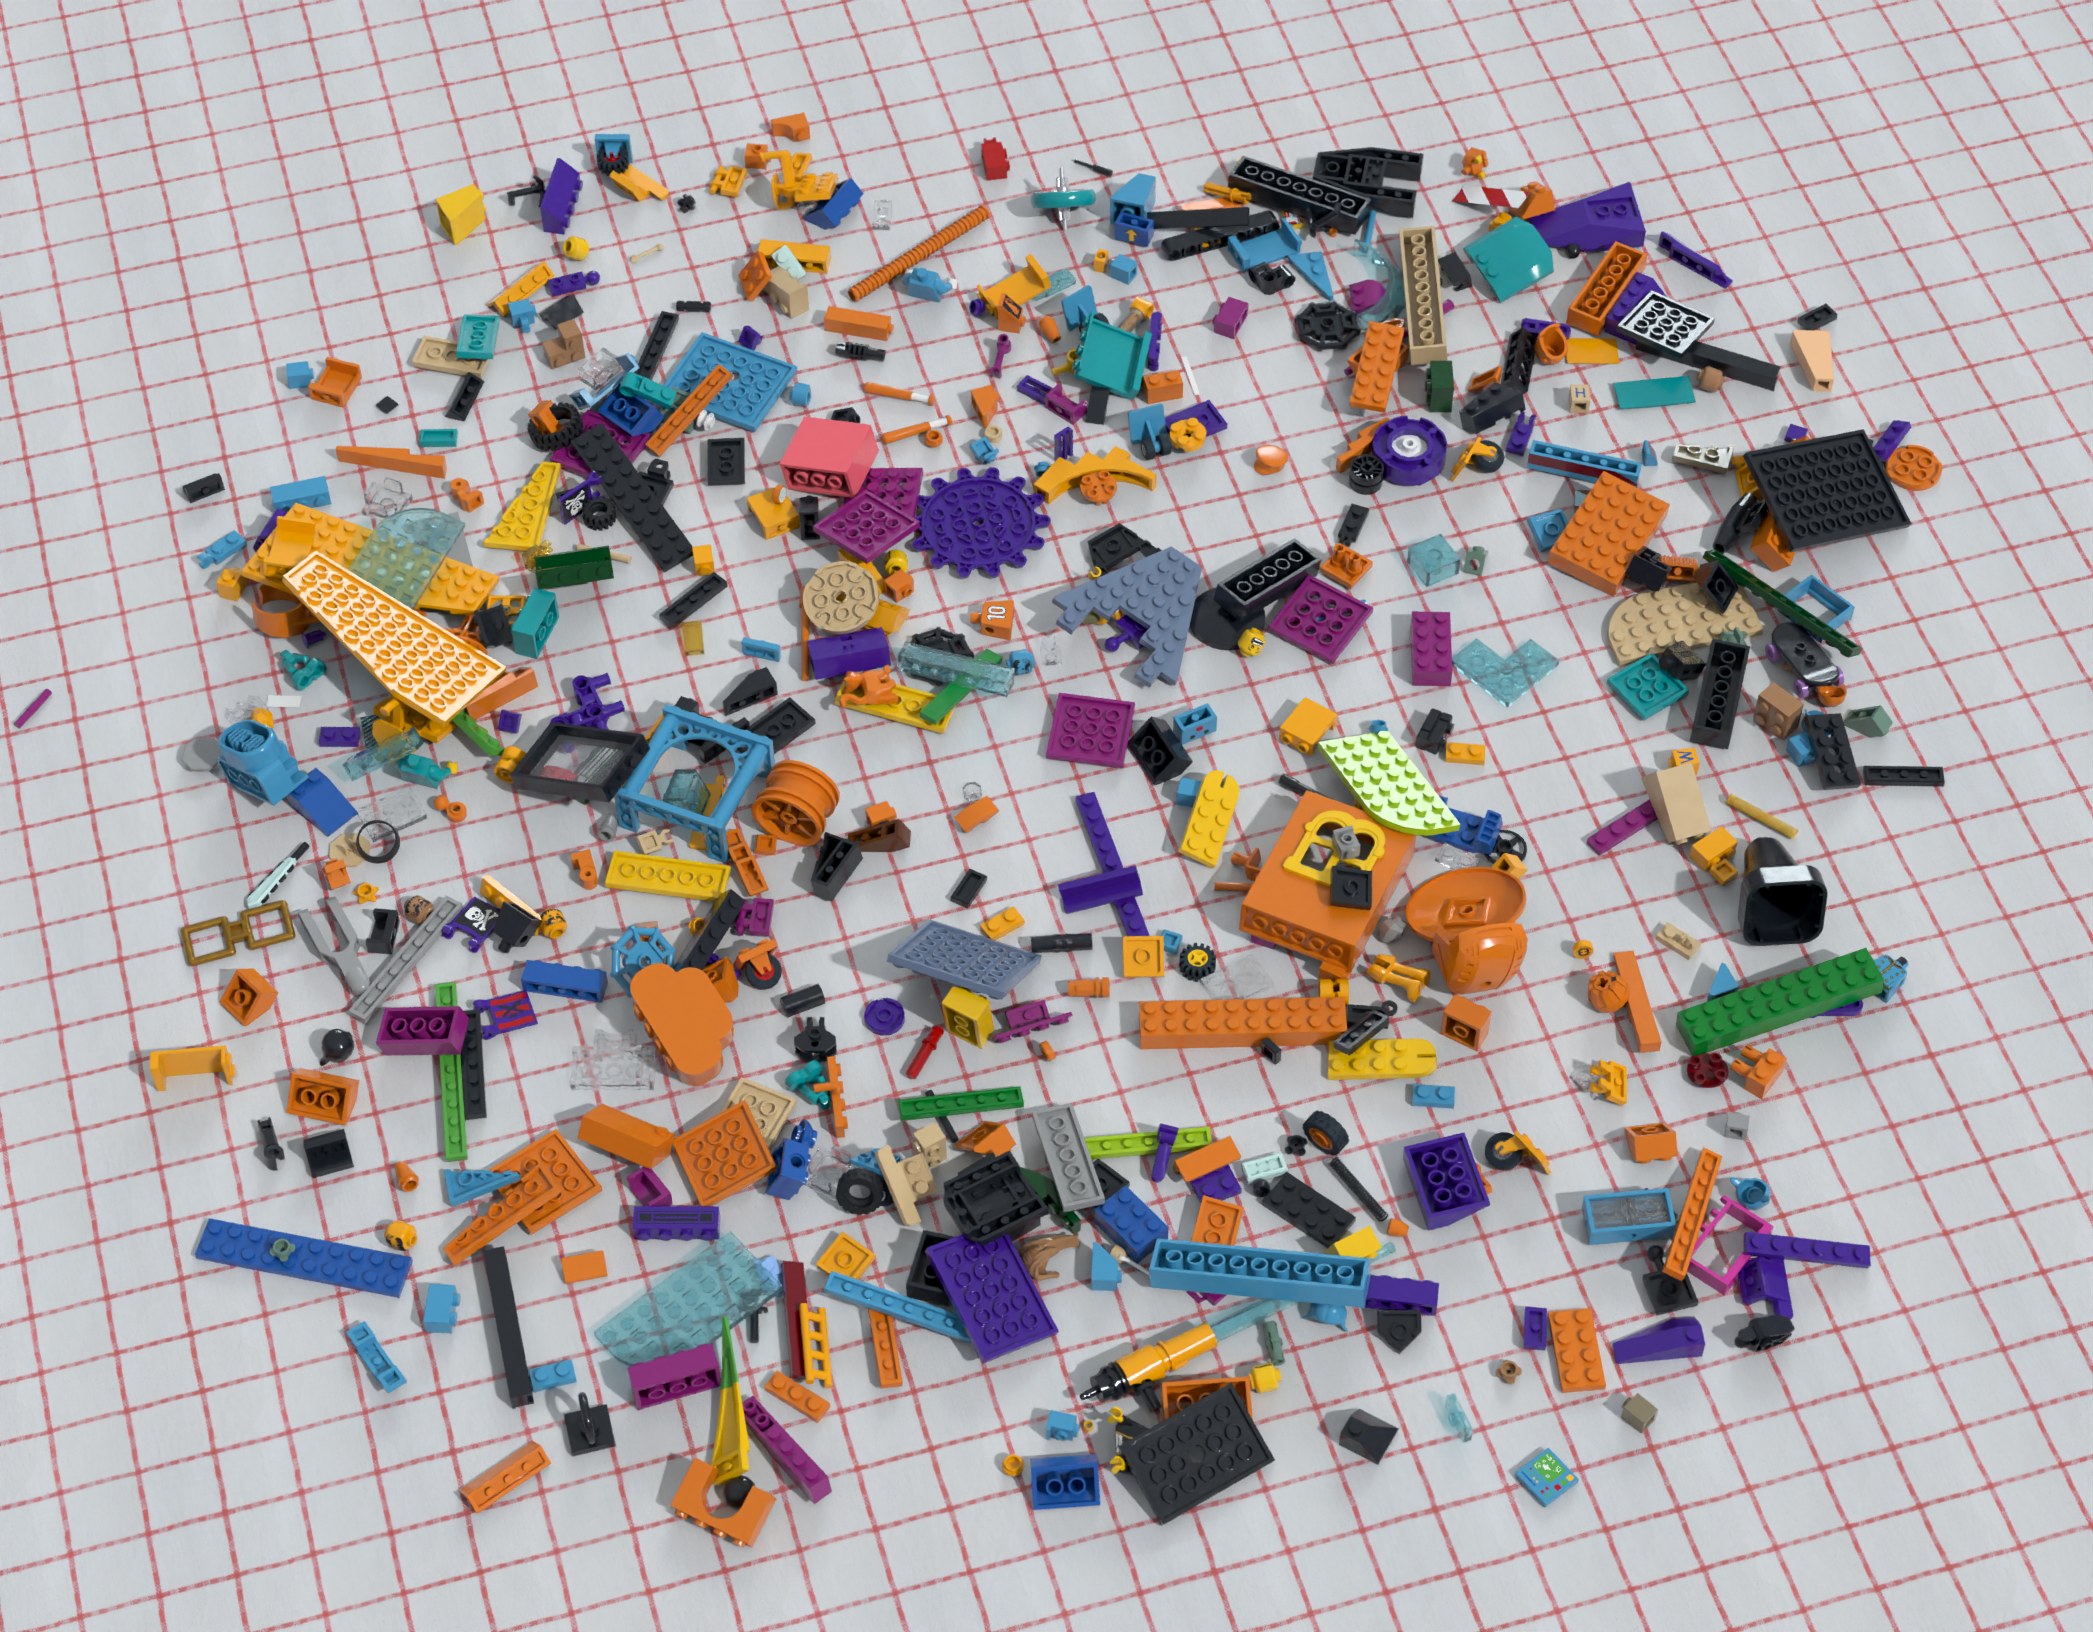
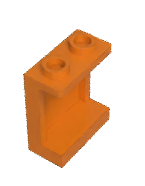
M327 357L325 359L326 368L318 382H311L308 386L311 400L344 408L362 378L360 366L337 358Z

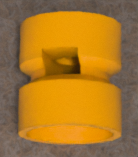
M507 746L494 768V774L504 782L513 783L510 774L526 753L517 747Z
M1319 979V997H1345V1005H1348V979H1336L1335 982H1332L1331 979Z

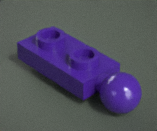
M581 271L548 279L551 295L554 297L587 289L585 283L591 285L599 283L600 275L596 271H590L586 276H583Z

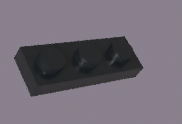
M743 717L739 721L734 722L732 726L745 730L750 724ZM713 741L705 742L699 747L700 760L706 764L726 749Z
M1372 1010L1333 1042L1334 1048L1350 1056L1390 1023L1389 1017L1376 1010Z

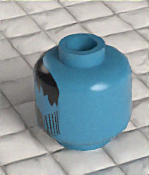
M1027 649L1012 651L1009 654V659H1006L1008 671L1011 670L1015 676L1031 673L1032 668L1035 667L1033 653H1029Z

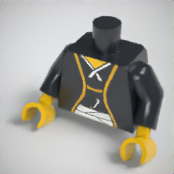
M1113 1407L1109 1410L1113 1415L1108 1417V1422L1115 1423L1117 1421L1118 1425H1115L1116 1456L1109 1462L1115 1465L1111 1472L1114 1474L1121 1472L1133 1476L1118 1446L1149 1428L1123 1415L1119 1407Z

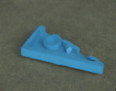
M1322 251L1288 255V262L1290 264L1293 263L1298 268V272L1304 275L1310 284L1314 287L1317 286L1325 298L1333 301L1334 296Z
M450 1169L444 1170L449 1200L453 1207L521 1179L517 1172L514 1173L512 1171L493 1173L490 1170H463L462 1172H452Z

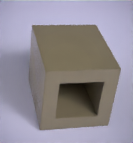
M1637 1393L1633 1398L1629 1397L1622 1405L1621 1417L1642 1434L1655 1421L1658 1409Z

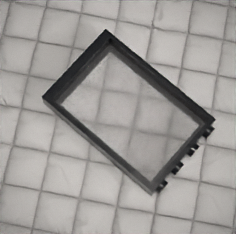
M551 722L511 772L510 777L518 790L609 803L650 750V747L643 734Z

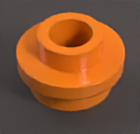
M930 430L925 436L926 445L938 447L942 444L943 436L939 431Z

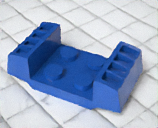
M1439 796L1447 806L1448 798ZM1448 808L1461 824L1459 831L1426 836L1432 838L1437 843L1467 852H1480L1491 855L1503 825L1502 816L1497 812L1487 810L1485 818Z

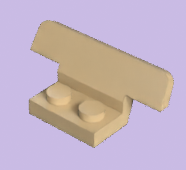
M889 1145L876 1151L875 1158L903 1224L911 1226L921 1222L913 1202L939 1191L923 1152L896 1163Z

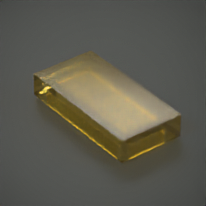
M701 620L682 622L685 656L705 654Z

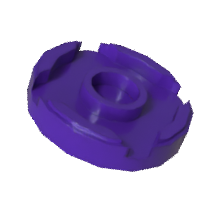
M890 998L872 1001L864 1012L867 1028L880 1036L897 1033L905 1022V1012L902 1005Z

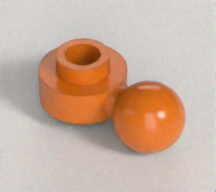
M439 795L434 799V807L439 811L446 810L450 821L458 823L466 818L467 810L463 803L452 802L450 804L448 798L444 795Z

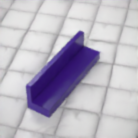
M1136 865L1058 884L1066 914L1143 895L1140 875Z

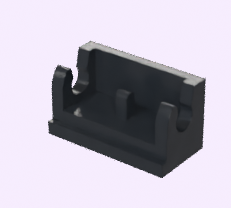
M1456 252L1438 259L1439 265H1441L1442 270L1450 279L1453 287L1457 286L1454 288L1456 291L1472 287L1471 275Z

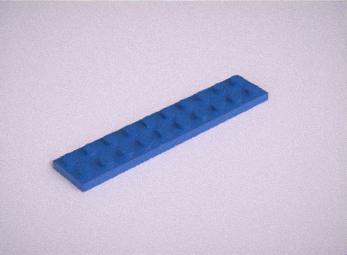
M211 1218L207 1222L195 1252L196 1259L396 1298L401 1296L413 1262L412 1257ZM281 1238L288 1240L290 1244H294L296 1250L291 1252L288 1260L284 1262L280 1261V1258L277 1256H271L270 1254L273 1244Z

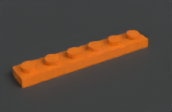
M718 364L645 445L660 457L733 378V375Z

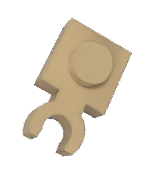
M664 829L660 835H657L654 830L637 836L636 841L642 854L649 855L661 851L663 848L661 844L665 846L672 844L673 838L667 840L664 837L670 830Z

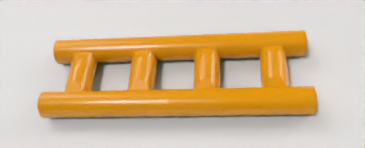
M802 1303L799 1305L806 1384H813L814 1378L824 1380L825 1388H831L833 1383L826 1309L821 1307L817 1309V1313L808 1311V1304ZM809 1320L818 1322L819 1332L810 1331ZM811 1340L820 1341L821 1352L811 1349ZM812 1359L822 1361L823 1371L813 1369Z

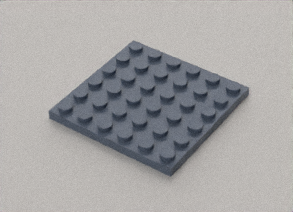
M929 919L888 954L887 962L892 963L897 968L910 969L915 974L929 975L934 980H944L950 982L952 986L965 987L973 993H983L991 999L1002 1000L1040 964L1042 956Z

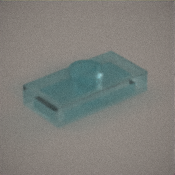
M1455 1393L1447 1395L1445 1407L1449 1413V1422L1452 1427H1456L1463 1443L1470 1441L1473 1429Z

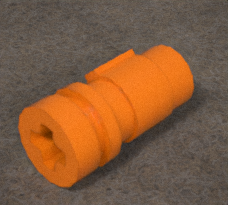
M1096 977L1095 980H1068L1069 997L1096 996V998H1100V996H1103V998H1109V977H1102V979Z

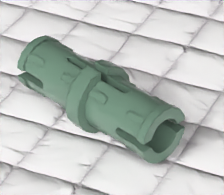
M1275 1321L1265 1322L1263 1324L1266 1335L1265 1345L1269 1349L1271 1363L1274 1366L1282 1365L1285 1363L1282 1351L1283 1341L1279 1337L1277 1323Z

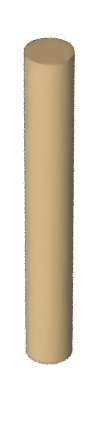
M578 544L576 550L594 547ZM610 551L611 559L625 563L631 562V556Z

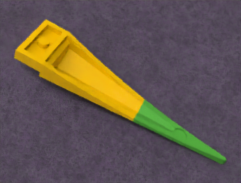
M722 1316L720 1406L711 1465L719 1470L713 1482V1485L718 1486L726 1483L731 1478L738 1477L749 1471L747 1454L750 1451L729 1322L725 1316Z

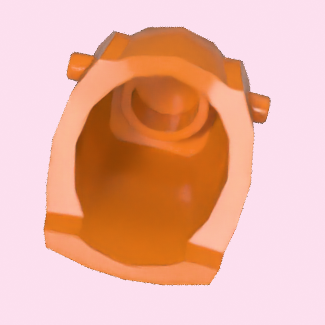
M1559 323L1547 326L1537 337L1535 353L1538 360L1545 365L1559 364L1567 355L1568 343L1565 335L1559 328Z

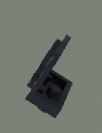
M502 604L484 611H474L473 620L475 625L480 627L481 634L479 636L483 645L496 648L513 642V636L510 632L511 626Z

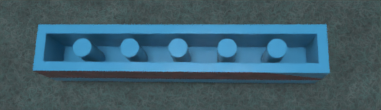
M1536 440L1532 441L1527 468L1595 483L1602 472L1605 471L1635 487L1638 485L1642 467L1640 462Z

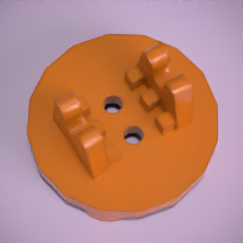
M1103 470L1083 476L1080 490L1084 498L1091 502H1096L1097 506H1100L1101 502L1107 504L1108 500L1116 494L1117 483L1108 471Z

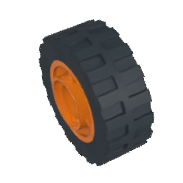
M1314 1111L1302 1125L1308 1140L1319 1150L1331 1156L1338 1155L1349 1143V1136L1345 1128L1334 1117L1323 1111Z

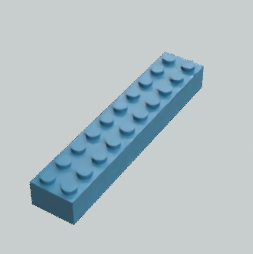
M1168 1239L1156 1240L1149 1268L1151 1288L1365 1308L1371 1277L1370 1258Z

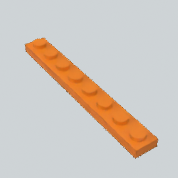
M1704 1147L1699 1154L1662 1271L1680 1281L1686 1276L1723 1157Z

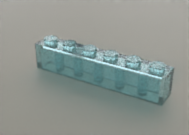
M906 641L898 654L897 670L1004 697L1008 696L1014 684L1015 668Z

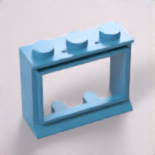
M1812 574L1784 595L1793 602H1796L1806 593L1811 595L1837 615V617L1827 623V625L1835 630L1848 620H1851L1855 608L1850 602L1846 601ZM1786 617V618H1788L1790 621H1792L1793 623H1795V620H1794V619H1792L1791 617ZM1813 635L1814 639L1819 643L1823 642L1822 638Z

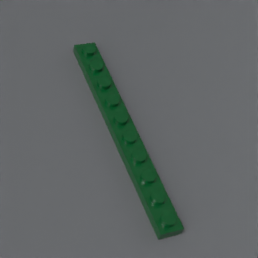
M1716 549L1705 551L1702 558L1708 561V563L1718 560L1728 574L1737 581L1738 585L1748 588L1753 595L1763 598L1769 606L1776 607L1781 611V614L1794 619L1797 625L1807 628L1812 635L1825 640L1828 646L1835 647L1845 657L1860 655L1863 648Z

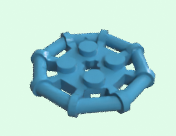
M629 926L623 936L615 944L611 945V978L614 977L626 992V996L632 998L630 984L622 974L627 973L632 979L637 972L645 968V966L641 965V958L647 959L645 962L647 967L654 963H662L664 956H666V965L672 968L674 966L675 947L669 944L659 932L660 929L655 926L653 928ZM639 935L649 936L648 942L641 941ZM632 939L633 944L628 949L623 948ZM656 941L660 944V946H661L664 950L661 951V950L658 948V946L655 944ZM620 954L624 955V957H623V959H622V965L624 966V968H621V969H620Z

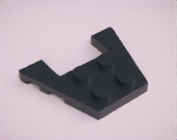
M1120 523L1088 541L1093 565L1101 569L1100 577L1108 574L1109 568L1138 551L1144 557L1162 551L1160 548L1151 545L1149 541L1141 539L1135 532Z

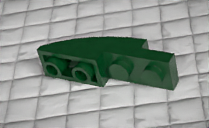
M1020 1167L1021 1172L1035 1193L1039 1194L1045 1205L1049 1207L1054 1215L1057 1214L1064 1228L1070 1229L1073 1234L1081 1231V1219L1075 1214V1210L1063 1212L1054 1182L1042 1174Z

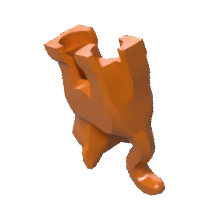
M889 665L884 666L883 670L880 671L868 670L862 673L847 671L844 678V695L839 699L840 706L846 708L847 701L857 705L898 703V695L896 693L892 694V689L896 687L894 679H890L889 674L891 670ZM861 687L864 696L859 698L848 693Z

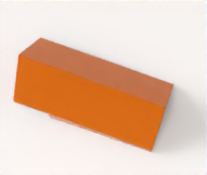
M520 667L514 672L505 671L502 676L465 707L464 712L468 716L478 719L539 687L534 670L531 667Z

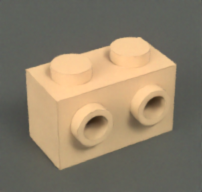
M936 1122L926 1127H920L913 1133V1156L923 1152L929 1168L936 1167L943 1160L947 1159L946 1136Z

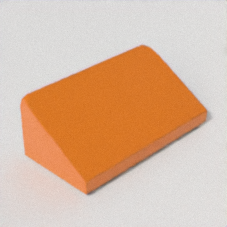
M603 1250L561 1258L565 1284L608 1276Z

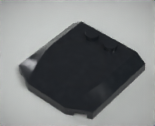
M1010 1151L944 1182L943 1202L946 1210L963 1237L980 1246L995 1241L1049 1214L1047 1206L1039 1194L1035 1193Z

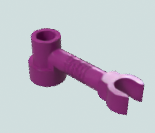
M1006 334L998 336V352L995 364L990 369L991 377L994 372H999V379L1002 377L1001 365L1004 354L1011 351V342Z

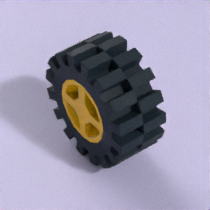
M1194 943L1193 947L1190 944L1187 945V949L1184 947L1182 953H1180V972H1183L1185 978L1188 976L1190 981L1192 978H1195V982H1198V979H1201L1203 982L1205 977L1207 979L1211 978V974L1213 975L1216 969L1214 950H1210L1208 945L1204 948L1203 943L1200 946Z

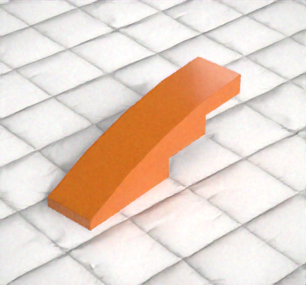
M1388 417L1359 431L1357 440L1347 445V452L1337 457L1336 470L1340 474L1350 468L1351 461L1355 457L1369 454L1372 451L1374 434L1380 425L1390 420Z
M736 828L726 832L729 858L749 896L752 897L768 891L769 888L754 855H752L747 842L744 841L740 829Z

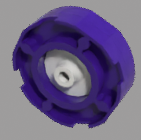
M1399 416L1380 425L1376 430L1372 455L1378 457L1383 462V477L1389 482L1406 486H1419L1437 477L1443 470L1446 459L1447 440L1444 433L1430 420L1420 417L1419 421L1408 419V416Z

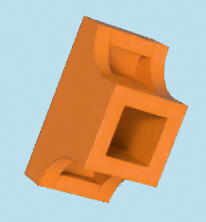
M335 858L325 862L326 865L322 870L331 890L351 883L343 859L338 861Z

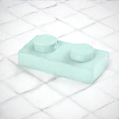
M784 245L771 255L780 267L791 274L790 277L792 279H801L807 274L787 245Z

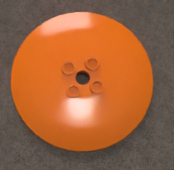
M1490 867L1461 868L1436 876L1420 886L1407 903L1406 918L1412 931L1423 939L1434 942L1435 933L1440 932L1451 943L1457 934L1472 928L1497 923H1514L1525 909L1526 892L1521 881L1504 870Z

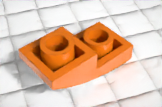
M985 796L962 810L954 818L963 830L968 833L982 821L984 823L987 822L999 810L991 799Z

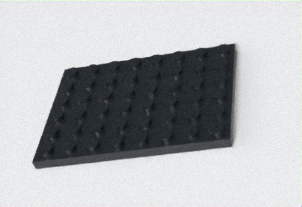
M1864 429L1750 451L1743 455L1790 553L1908 528L1912 524Z

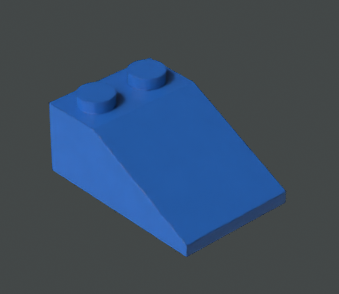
M314 768L308 773L309 778L290 792L287 798L289 804L328 837L358 813L331 780L317 768Z

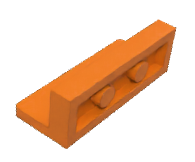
M1228 1136L1175 1160L1172 1168L1175 1174L1180 1173L1185 1183H1188L1239 1160L1241 1154L1231 1136Z

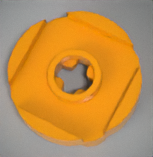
M1196 418L1180 420L1171 425L1170 442L1178 450L1182 448L1185 452H1193L1200 449L1206 441V429Z

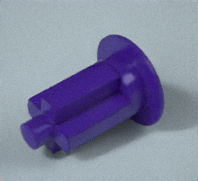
M320 629L307 634L301 633V638L306 648H309L310 644L322 641L323 636H326L325 631L321 632Z

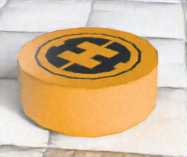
M1587 940L1577 941L1572 948L1574 956L1580 959L1590 957L1594 951L1592 943Z

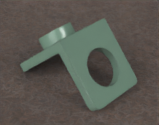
M1480 546L1470 547L1467 550L1463 571L1482 575L1485 557L1489 551L1484 550ZM1472 559H1477L1480 563L1479 568L1476 570L1469 567V561Z

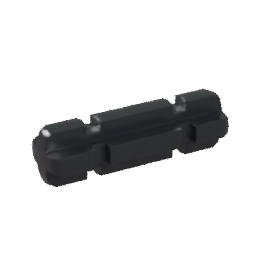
M678 300L676 302V310H686L687 312H701L703 310V312H710L711 302H684Z

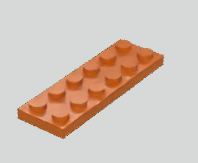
M1369 321L1349 406L1386 412L1405 327Z

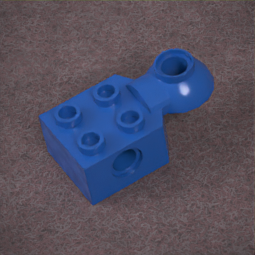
M802 1119L799 1125L797 1124L794 1127L791 1140L783 1138L779 1146L774 1149L772 1157L777 1165V1169L768 1175L766 1194L790 1200L794 1194L799 1192L800 1187L806 1184L809 1176L806 1170L811 1159L809 1148L812 1149L817 1139V1131L813 1130L807 1120Z

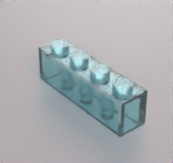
M413 726L349 757L342 766L351 781H354L417 751L424 742Z

